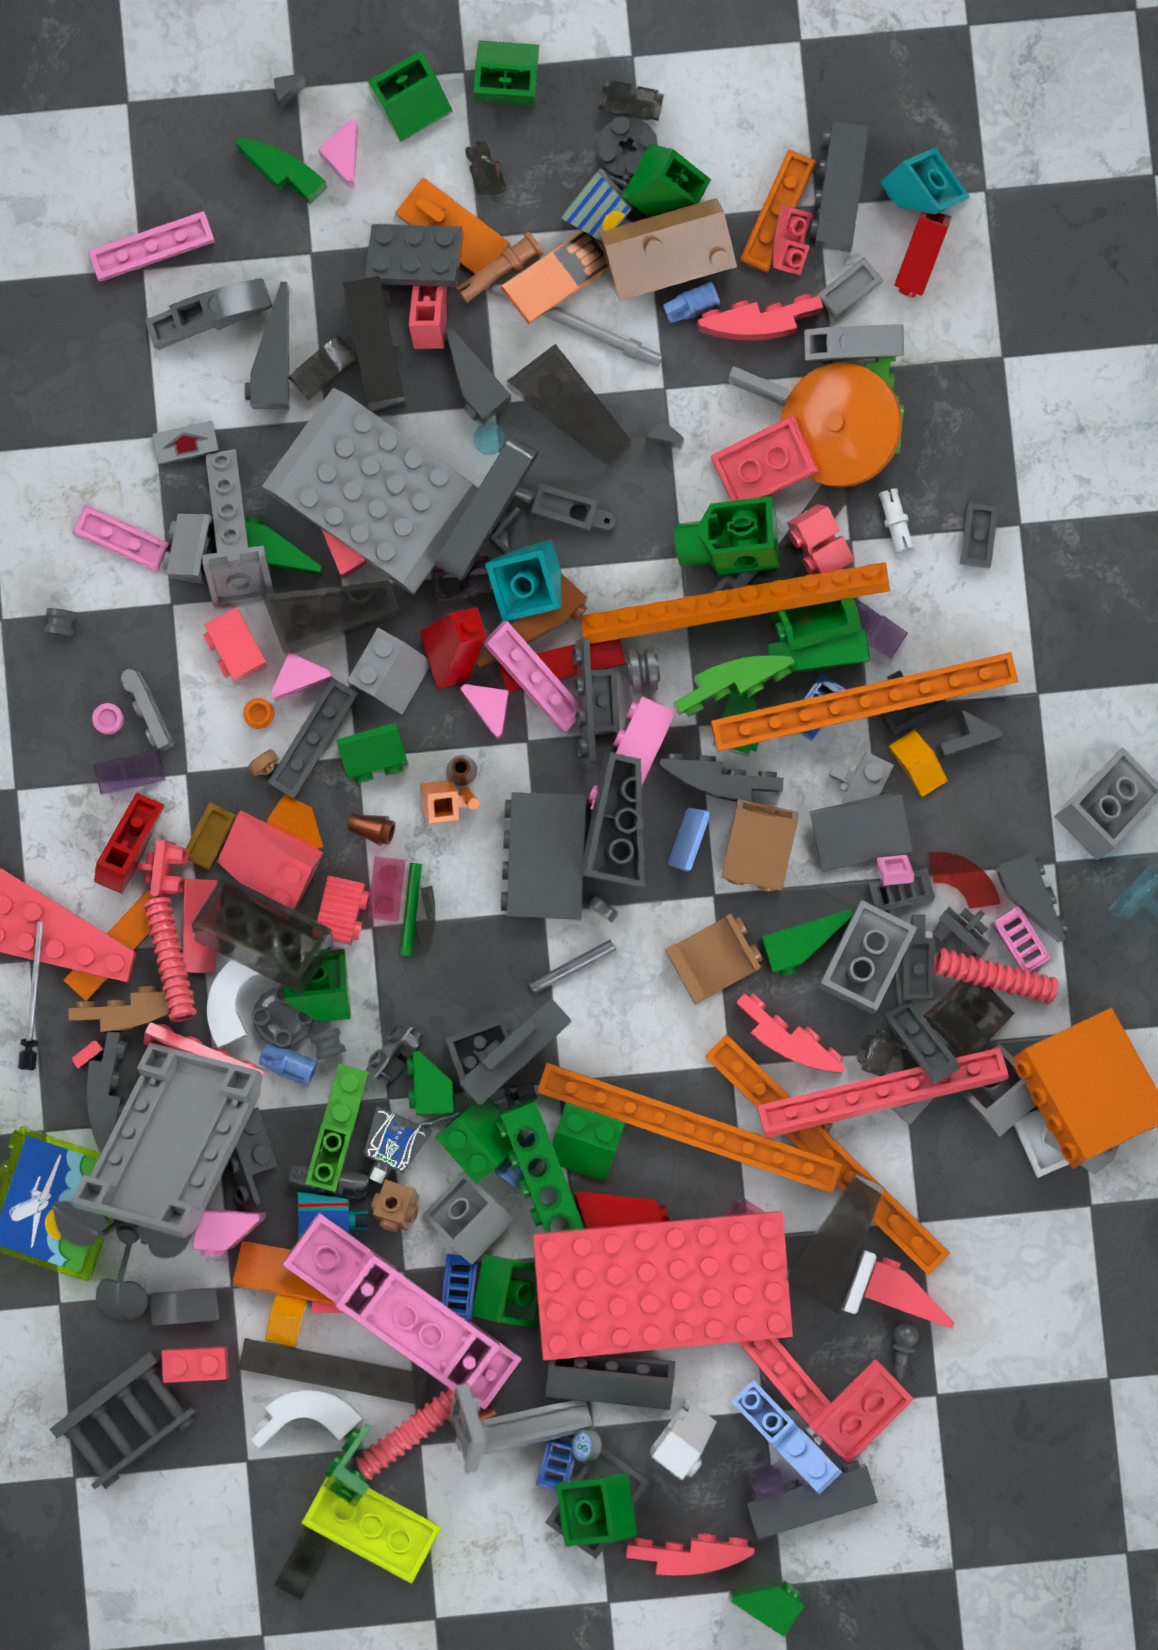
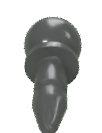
M909 1322L899 1324L894 1331V1339L897 1343L893 1345V1349L898 1350V1352L896 1353V1364L894 1365L893 1373L898 1383L906 1372L905 1366L908 1362V1352L914 1353L913 1345L916 1344L919 1338L918 1329Z

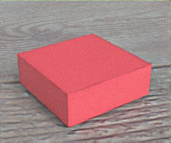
M93 1041L73 1056L72 1062L78 1069H83L89 1064V1060H94L104 1052V1046L100 1041Z

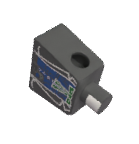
M377 1106L363 1154L375 1160L368 1177L384 1184L392 1168L404 1173L430 1137L432 1131Z

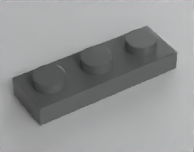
M911 1000L884 1015L888 1026L933 1085L960 1070L958 1061Z

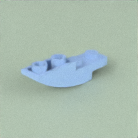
M754 1380L731 1401L819 1494L842 1473Z

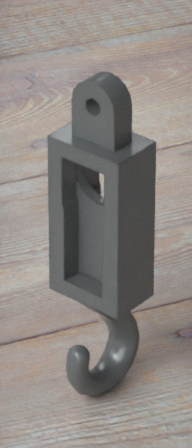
M539 483L537 492L520 486L513 499L518 498L532 505L530 516L584 533H589L591 527L602 531H610L616 524V518L612 513L597 508L599 501ZM574 505L585 507L588 512L586 519L583 521L572 519L570 516L571 507ZM605 519L609 521L608 524L604 523Z

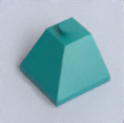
M936 147L903 161L880 181L888 197L895 202L897 207L934 215L966 201L970 197Z
M552 540L519 548L485 563L503 621L557 610L562 607L561 568Z

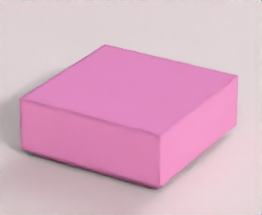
M907 855L877 858L876 867L883 886L914 882V872Z

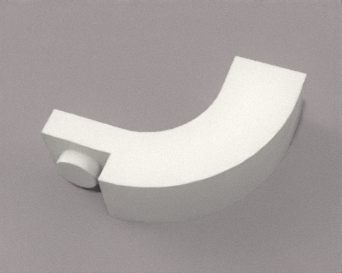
M266 949L252 956L254 962L250 964L246 955L242 953L228 962L216 976L208 995L207 1019L211 1034L218 1048H222L248 1035L238 1011L240 992L246 983L254 977L283 964L277 951L271 953L269 949Z
M321 1389L295 1390L278 1397L265 1407L273 1418L269 1420L265 1416L252 1429L256 1435L251 1441L260 1448L284 1424L297 1418H311L321 1422L340 1441L364 1416L351 1403L332 1392Z

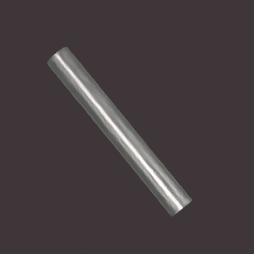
M611 939L535 979L529 985L534 994L610 954L616 948Z

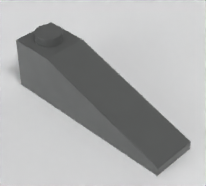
M287 282L280 283L250 373V382H245V401H250L252 409H290L289 286Z

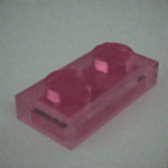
M374 857L368 919L399 922L406 860Z

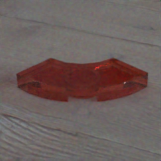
M928 853L933 884H946L957 889L965 898L969 909L1000 904L999 895L992 880L975 863L954 853Z

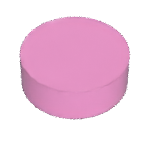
M104 703L94 710L92 722L94 727L102 734L112 735L122 728L124 715L116 705Z

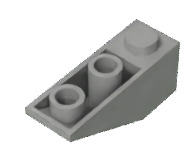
M903 324L841 326L804 330L805 361L831 363L904 356Z

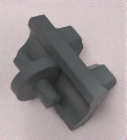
M949 906L940 916V922L933 931V935L943 943H946L955 933L963 941L955 950L957 955L964 953L966 957L969 955L976 957L977 954L981 956L990 945L981 936L988 930L980 921L985 915L982 910H979L974 916L965 908L958 915Z

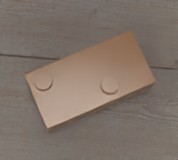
M717 198L599 232L612 286L619 301L737 267L725 213Z

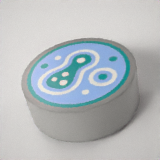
M579 1430L575 1434L572 1441V1451L575 1458L585 1462H592L598 1458L601 1452V1439L596 1431Z

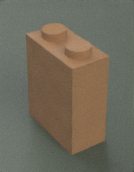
M738 799L721 878L727 879L729 883L735 885L748 883L757 885L759 889L772 892L775 889L782 891L799 812Z

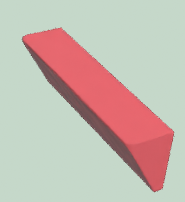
M185 879L183 962L186 964L184 971L187 973H215L217 880Z

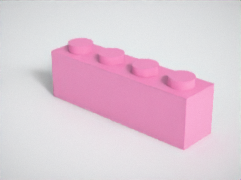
M643 696L639 703L633 701L626 718L631 720L626 731L620 729L613 746L618 748L616 754L641 759L642 785L676 711ZM594 785L587 802L592 804L591 812H593L597 785Z

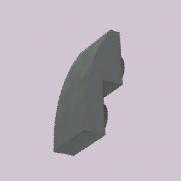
M216 1288L187 1289L184 1291L154 1292L149 1294L152 1325L182 1324L219 1319Z

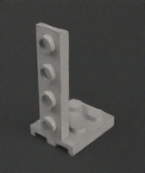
M236 449L205 454L217 553L202 555V561L213 606L216 608L275 598L264 545L250 548L248 545Z
M468 1383L456 1386L449 1413L450 1423L453 1422L457 1435L455 1439L458 1451L462 1452L464 1458L465 1474L478 1471L482 1455L574 1435L579 1430L594 1429L587 1403L582 1400H570L479 1420L477 1412H480L479 1400L476 1393L471 1394Z

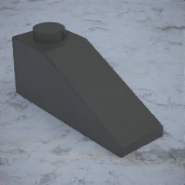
M450 326L446 329V335L463 401L466 404L463 406V409L473 421L479 418L485 424L511 401V394Z

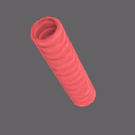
M157 897L148 900L143 905L144 909L148 911L145 915L150 920L148 927L152 929L150 936L154 938L152 941L153 947H156L154 954L159 957L156 959L157 965L161 966L158 971L159 974L163 975L160 980L161 983L165 984L162 988L163 992L167 993L165 1001L169 1002L167 1005V1010L171 1011L169 1019L175 1022L185 1021L197 1014L196 1009L192 1007L195 1005L194 999H190L193 994L192 990L188 989L191 985L190 981L186 980L188 973L184 971L186 964L182 962L184 959L183 953H180L182 946L177 943L180 938L179 935L175 934L178 929L177 926L173 925L176 921L175 917L171 916L174 913L173 908L169 907L171 900L167 897Z
M942 948L937 953L934 961L935 975L941 976L943 973L946 978L953 976L954 980L962 978V981L965 983L969 981L973 985L980 983L981 987L984 988L989 985L992 990L997 988L1000 992L1007 990L1008 994L1011 995L1015 993L1019 997L1026 995L1027 999L1035 997L1036 1001L1041 1002L1044 1000L1046 1004H1051L1054 1001L1058 991L1056 977L1048 979L1047 975L1042 974L1039 976L1037 972L1030 974L1029 970L1021 972L1020 968L1015 967L1012 969L1010 965L1003 967L1002 963L994 965L991 960L984 962L983 958L975 960V957L972 955L968 957L964 953L957 955L956 951L948 953L945 948Z
M449 1387L448 1391H441L440 1397H433L431 1404L425 1403V1408L423 1410L419 1408L415 1416L411 1414L407 1422L403 1420L401 1422L402 1426L399 1428L395 1426L393 1428L394 1432H387L384 1439L379 1438L377 1445L371 1444L369 1451L364 1450L361 1457H354V1463L366 1479L372 1480L374 1473L380 1474L382 1467H389L388 1463L390 1461H397L396 1457L398 1455L401 1457L405 1455L404 1451L406 1449L410 1451L414 1443L418 1445L421 1442L420 1438L424 1437L426 1439L428 1432L434 1433L436 1426H443V1421L446 1419L449 1421V1413L455 1391Z

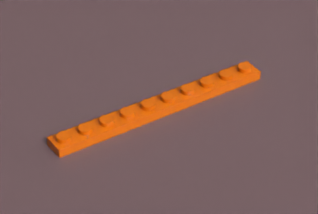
M886 562L868 564L866 566L839 569L832 572L582 615L583 639H589V643L593 644L889 592L891 590Z
M1012 652L717 719L710 721L716 750L720 752L1006 686L1019 681Z
M727 1034L705 1055L756 1107L791 1098ZM820 1125L784 1134L799 1149L843 1163L836 1185L928 1275L950 1254L912 1214Z
M546 1063L537 1093L830 1193L834 1191L843 1164L550 1063Z

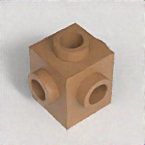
M385 1180L380 1194L376 1193L371 1206V1210L374 1211L373 1216L380 1223L379 1226L392 1232H397L398 1228L407 1231L409 1224L414 1223L417 1218L419 1195L412 1187Z

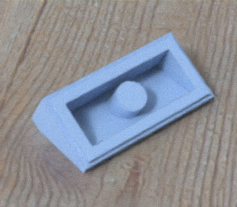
M688 808L686 810L668 861L669 866L685 872L691 871L711 815L709 814L710 812L695 808Z

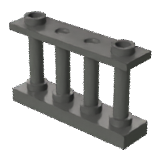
M154 1351L149 1352L50 1428L56 1439L62 1435H65L67 1439L71 1438L100 1478L91 1484L94 1489L100 1485L104 1489L108 1488L120 1478L117 1472L174 1428L177 1427L181 1432L195 1421L192 1415L198 1411L197 1408L193 1406L185 1412L156 1374L157 1368L154 1365L160 1359ZM138 1377L142 1381H147L175 1419L161 1431L131 1393L132 1388L129 1384ZM113 1396L117 1401L121 1399L150 1438V1440L136 1450L105 1411L108 1408L104 1403ZM88 1415L92 1420L96 1419L125 1457L112 1469H109L80 1430L83 1427L79 1422Z

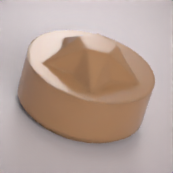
M269 749L255 758L248 765V769L254 777L259 774L268 775L274 770L275 763L279 760V757L274 750Z

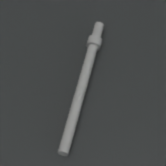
M494 283L490 293L510 301L501 290L503 284ZM555 307L542 315L624 351L623 355L634 360L637 357L655 366H659L663 355L641 346L642 343L630 338L627 340Z

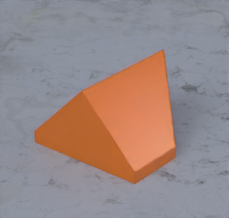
M284 794L266 823L315 849L322 848L323 844L312 807Z

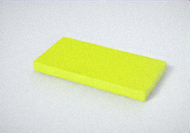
M326 1477L301 1524L412 1584L442 1527L368 1488L357 1505L353 1507L324 1487V1484L329 1479Z

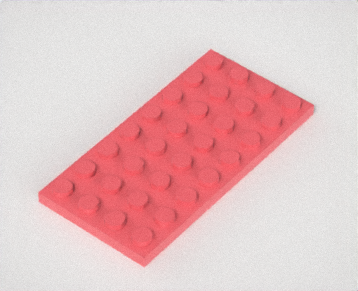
M782 1211L532 1233L543 1360L793 1337Z

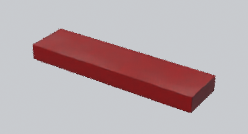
M620 639L590 644L591 670H605L626 665ZM576 644L536 653L559 680L578 676L577 665H574L572 660V648ZM499 663L505 690H508V692L521 690L520 685Z

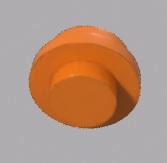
M263 698L252 699L244 707V720L252 728H266L274 719L273 706Z

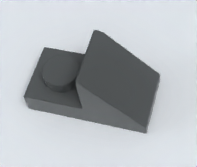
M961 711L960 717L966 736H962L961 731L943 737L945 742L941 743L938 748L941 757L944 758L999 740L1003 737L1002 730L965 711Z

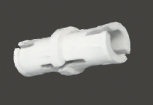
M897 488L891 489L890 492L887 490L879 493L878 495L887 519L884 521L885 527L890 529L895 552L900 553L903 552L902 550L908 551L915 548L906 523L909 520L908 515L903 513Z

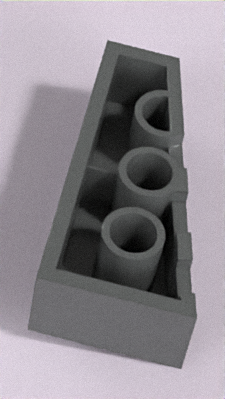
M612 752L604 754L580 870L581 876L646 888L640 758Z

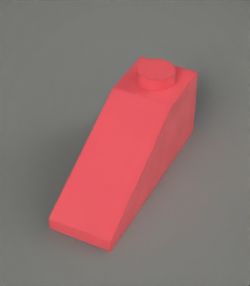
M413 285L409 318V330L413 348H444L447 324V287Z
M883 1257L881 1263L875 1261L863 1297L953 1329L955 1323L907 1272L899 1269L901 1263Z

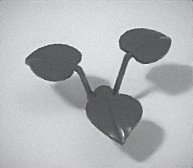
M56 1201L53 1204L58 1231L68 1242L79 1246L92 1245L96 1242L98 1235L106 1236L114 1229H117L116 1233L119 1240L126 1244L118 1281L103 1279L96 1290V1300L99 1307L109 1317L119 1321H130L140 1316L148 1304L147 1292L140 1284L134 1281H124L132 1244L140 1239L141 1244H148L149 1250L154 1256L172 1258L184 1251L192 1236L191 1233L186 1238H182L114 1219L113 1224L106 1228L108 1224L106 1216L74 1208L70 1201Z

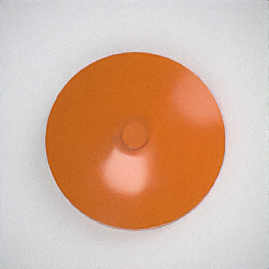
M851 363L829 364L808 373L790 392L781 415V420L791 415L795 417L819 469L818 473L808 478L832 487L858 485L880 473L894 456L902 433L901 408L892 388L878 374L865 367Z

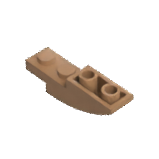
M157 986L138 987V993H130V1006H126V1000L107 1001V1007H95V1001L76 1002V1008H68L69 1021H100V1032L103 1033L145 1026L150 1022L154 1023L169 1016L171 1011L167 1010V1005L169 1004V1002L165 1001L167 993L157 992ZM192 990L193 995L190 997V999H195L196 991Z

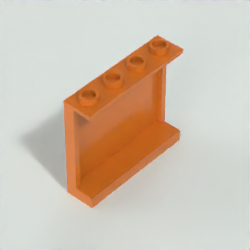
M1112 1008L1025 1048L1012 1058L1017 1074L1023 1078L1030 1091L1032 1101L1039 1107L1045 1118L1048 1130L1055 1136L1061 1147L1063 1157L1069 1162L1072 1169L1105 1151L1158 1127V1089Z

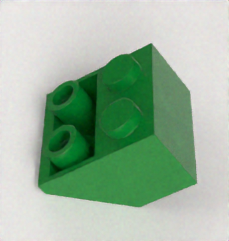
M479 40L475 64L474 102L535 106L539 45Z
M421 51L368 81L370 93L400 142L453 112L436 75Z
M649 144L622 199L647 218L698 204L711 179L674 149Z
M413 1051V1058H407L408 1077H414L415 1088L414 1090H409V1108L415 1109L416 1115L455 1113L454 1082L422 1052Z

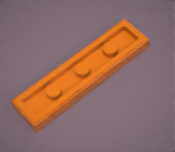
M788 149L739 262L768 273L773 262L775 232L782 204L793 208L797 207L815 167L816 160Z
M148 889L107 934L135 951L152 930L148 927L150 920L145 915L148 911L144 909L143 905L148 900L157 898V896H151ZM72 970L63 981L85 1001H88L109 978Z

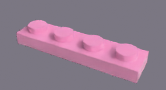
M202 211L89 250L88 252L98 281L101 282L214 243L215 240L206 214Z
M503 621L485 639L483 645L560 732H566L576 722L575 714L576 709L580 708L579 702L510 623Z

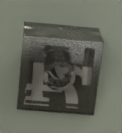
M961 978L923 1017L962 1057L974 1054L981 1049L1012 1017L1014 1012L989 986L984 988L981 987L980 983L973 985L971 981L965 983Z

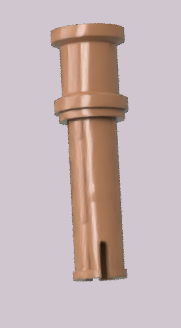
M526 232L522 240L510 248L505 247L499 258L455 287L461 299L464 298L463 301L466 304L511 271L519 272L522 270V265L535 256L540 257L543 255L540 245L531 233Z

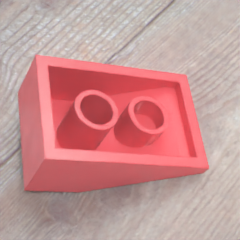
M240 810L217 863L262 903L290 917L302 901L323 852Z

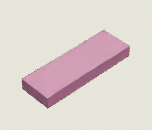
M87 505L84 506L72 532L74 535L155 572L158 571L170 546L168 542Z

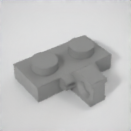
M865 752L859 767L851 764L850 768L847 769L834 763L828 776L842 782L840 789L846 792L841 804L879 796L894 765Z

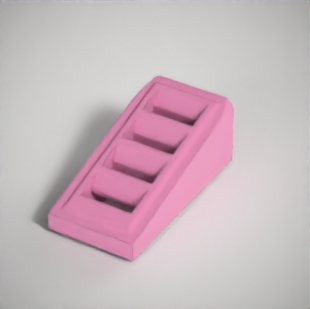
M1020 906L1015 907L991 923L1022 971L1029 970L1031 972L1051 959ZM1017 918L1020 924L1006 931L1004 926ZM1024 929L1027 934L1013 942L1010 937ZM1031 939L1033 945L1019 953L1017 947ZM1038 950L1040 955L1025 963L1023 958Z

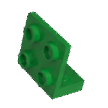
M367 1423L362 1430L357 1427L341 1448L346 1454L342 1456L338 1453L324 1473L329 1478L324 1487L353 1507L357 1505L370 1486L365 1483L366 1478L354 1469L348 1471L344 1467L371 1429V1426Z

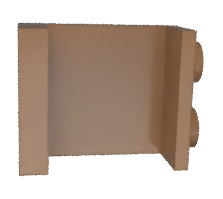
M730 913L716 923L665 949L695 1005L761 968L758 962L762 961L763 958L755 944L748 945L743 936L748 931L740 917L734 919Z

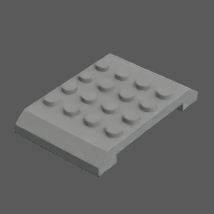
M332 388L261 486L262 490L286 507L288 505L384 572L390 580L413 596L435 566L441 550L478 490L472 482L356 400L335 388Z
M149 1043L137 1067L140 1076L91 1175H83L70 1202L74 1208L186 1238L195 1231L260 1096L262 1075L259 1070Z

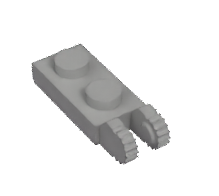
M126 669L121 674V682H123L124 689L132 692L136 699L132 704L140 719L144 717L148 729L145 730L150 744L153 747L157 745L158 749L164 751L173 747L174 741L143 675L137 670Z

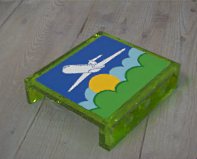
M20 1126L19 1131L14 1130L9 1141L8 1148L12 1149L9 1161L4 1160L0 1168V1178H2L0 1185V1253L84 1281H89L92 1278L105 1236L98 1235L96 1242L88 1246H79L68 1242L58 1231L53 1204L56 1201H71L83 1175H91L101 1153L28 1129L29 1126ZM107 1217V1218H108V1224H107L106 1228H107V1227L109 1226V1224H110V1221H111V1218H110V1217Z

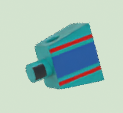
M298 1192L299 1239L319 1212L349 1234L350 1230H368V1211H350V1199Z

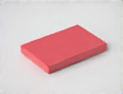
M792 415L711 455L731 501L769 497L819 472L799 425Z
M875 1359L809 1427L847 1464L852 1462L914 1398Z

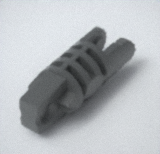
M292 1165L289 1175V1187L313 1194H329L332 1197L335 1195L339 1198L365 1200L368 1196V1175L342 1170L336 1192L305 1184L310 1166Z

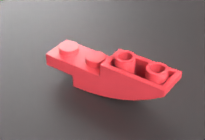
M805 294L793 299V304L783 307L781 303L772 304L764 308L765 312L760 313L757 302L749 304V301L745 300L731 305V310L720 313L719 309H715L702 314V319L698 320L697 327L699 332L731 340L774 339L796 334L797 325L795 321L820 314L823 306L820 296L811 297V294Z
M744 993L735 1003L758 1024L750 1034L777 1054L795 1063L821 1071L842 1073L845 1069L841 1064L844 1058L831 1047L826 1051L818 1043L821 1038L810 1027L807 1026L803 1030L798 1026L790 1035L786 1031L790 1026L778 1015L771 1018L763 1010L766 1004L753 993L750 997Z
M698 1533V1538L691 1537L689 1550L684 1549V1544L666 1542L665 1547L653 1545V1540L634 1538V1543L627 1542L626 1558L656 1561L655 1572L658 1575H694L716 1571L739 1563L754 1555V1546L748 1545V1539L729 1537V1542L716 1541L717 1535Z

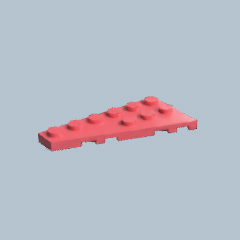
M0 867L1 953L34 960L37 922L42 921L44 925L40 962L130 982L137 952Z

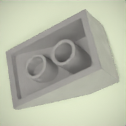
M1121 748L1069 799L1054 817L1096 860H1099L1113 850L1158 801V783L1124 748Z
M861 900L817 988L873 1015L878 1010L917 927Z

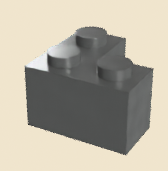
M504 1017L445 1038L460 1081L486 1058L482 1052L495 1040L501 1044L510 1036L506 1032L508 1026ZM464 1089L466 1097H470V1095Z

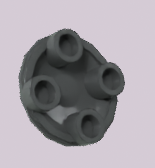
M284 985L272 988L261 995L252 1012L254 1028L260 1038L268 1044L281 1048L295 1046L306 1039L314 1023V1018L285 1003Z

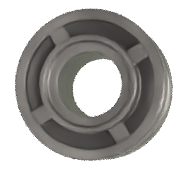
M646 647L643 654H640L637 649H629V657H626L629 685H632L633 692H641L643 685H647L650 690H658L660 670L658 655L654 653V647Z

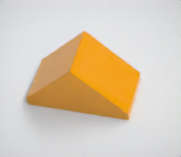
M915 729L888 746L921 798L948 781L935 753Z
M276 1294L270 1312L265 1340L296 1348L308 1300Z

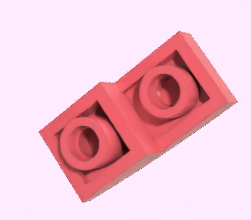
M782 204L774 239V268L801 275L810 248L809 245L803 242L813 215L812 213Z

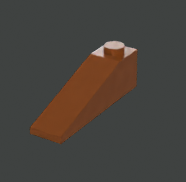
M561 573L562 607L557 610L518 618L511 626L527 644H530L565 625L571 618L577 621L587 610V607L584 605L587 602V596ZM487 650L478 659L476 666L482 670L498 660Z

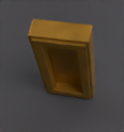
M209 802L186 847L189 850L188 860L210 871L232 829L237 815Z

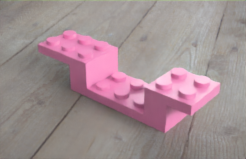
M320 1212L282 1262L283 1266L334 1301L337 1308L453 1391H455L457 1385L468 1383L471 1394L476 1393L479 1405L484 1410L522 1360L520 1356L473 1322H467L399 1273L395 1266Z

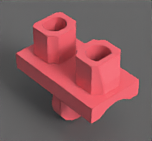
M156 840L155 853L147 852L146 864L137 863L136 869L145 871L144 883H151V896L170 898V895L184 893V877L172 876L173 864H187L188 849L177 846L174 842Z

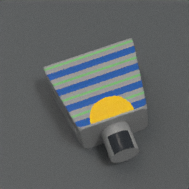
M599 168L561 218L601 241L599 232L632 223L625 217L631 210L632 205L622 199L624 193Z

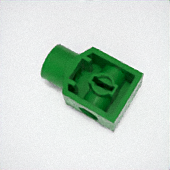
M772 496L710 503L701 521L675 524V546L680 567L710 563L718 575L779 568L778 524Z

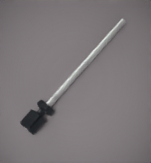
M42 921L37 922L27 1038L20 1039V1045L25 1047V1050L19 1052L18 1068L20 1070L33 1071L36 1068L37 1053L32 1049L38 1045V1040L33 1039L44 925Z
M529 1082L516 1086L515 1093H512L509 1089L504 1090L505 1097L492 1100V1102L496 1106L507 1102L509 1108L514 1107L516 1100L521 1104L532 1099L537 1100V1094L534 1084ZM464 1109L416 1124L425 1128L451 1120Z

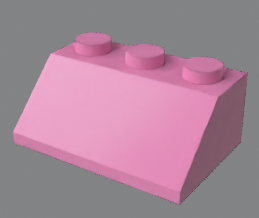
M205 1209L194 1231L193 1249H200L201 1256L219 1257L225 1255L226 1250L234 1248L266 1219V1212Z

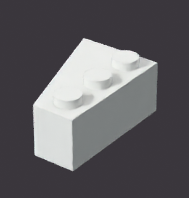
M687 1399L650 1448L651 1457L682 1480L686 1474L692 1477L702 1463L700 1455L717 1421Z

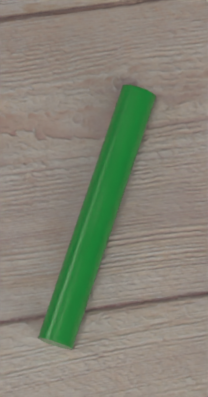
M410 863L400 950L401 956L412 957L422 870V864Z

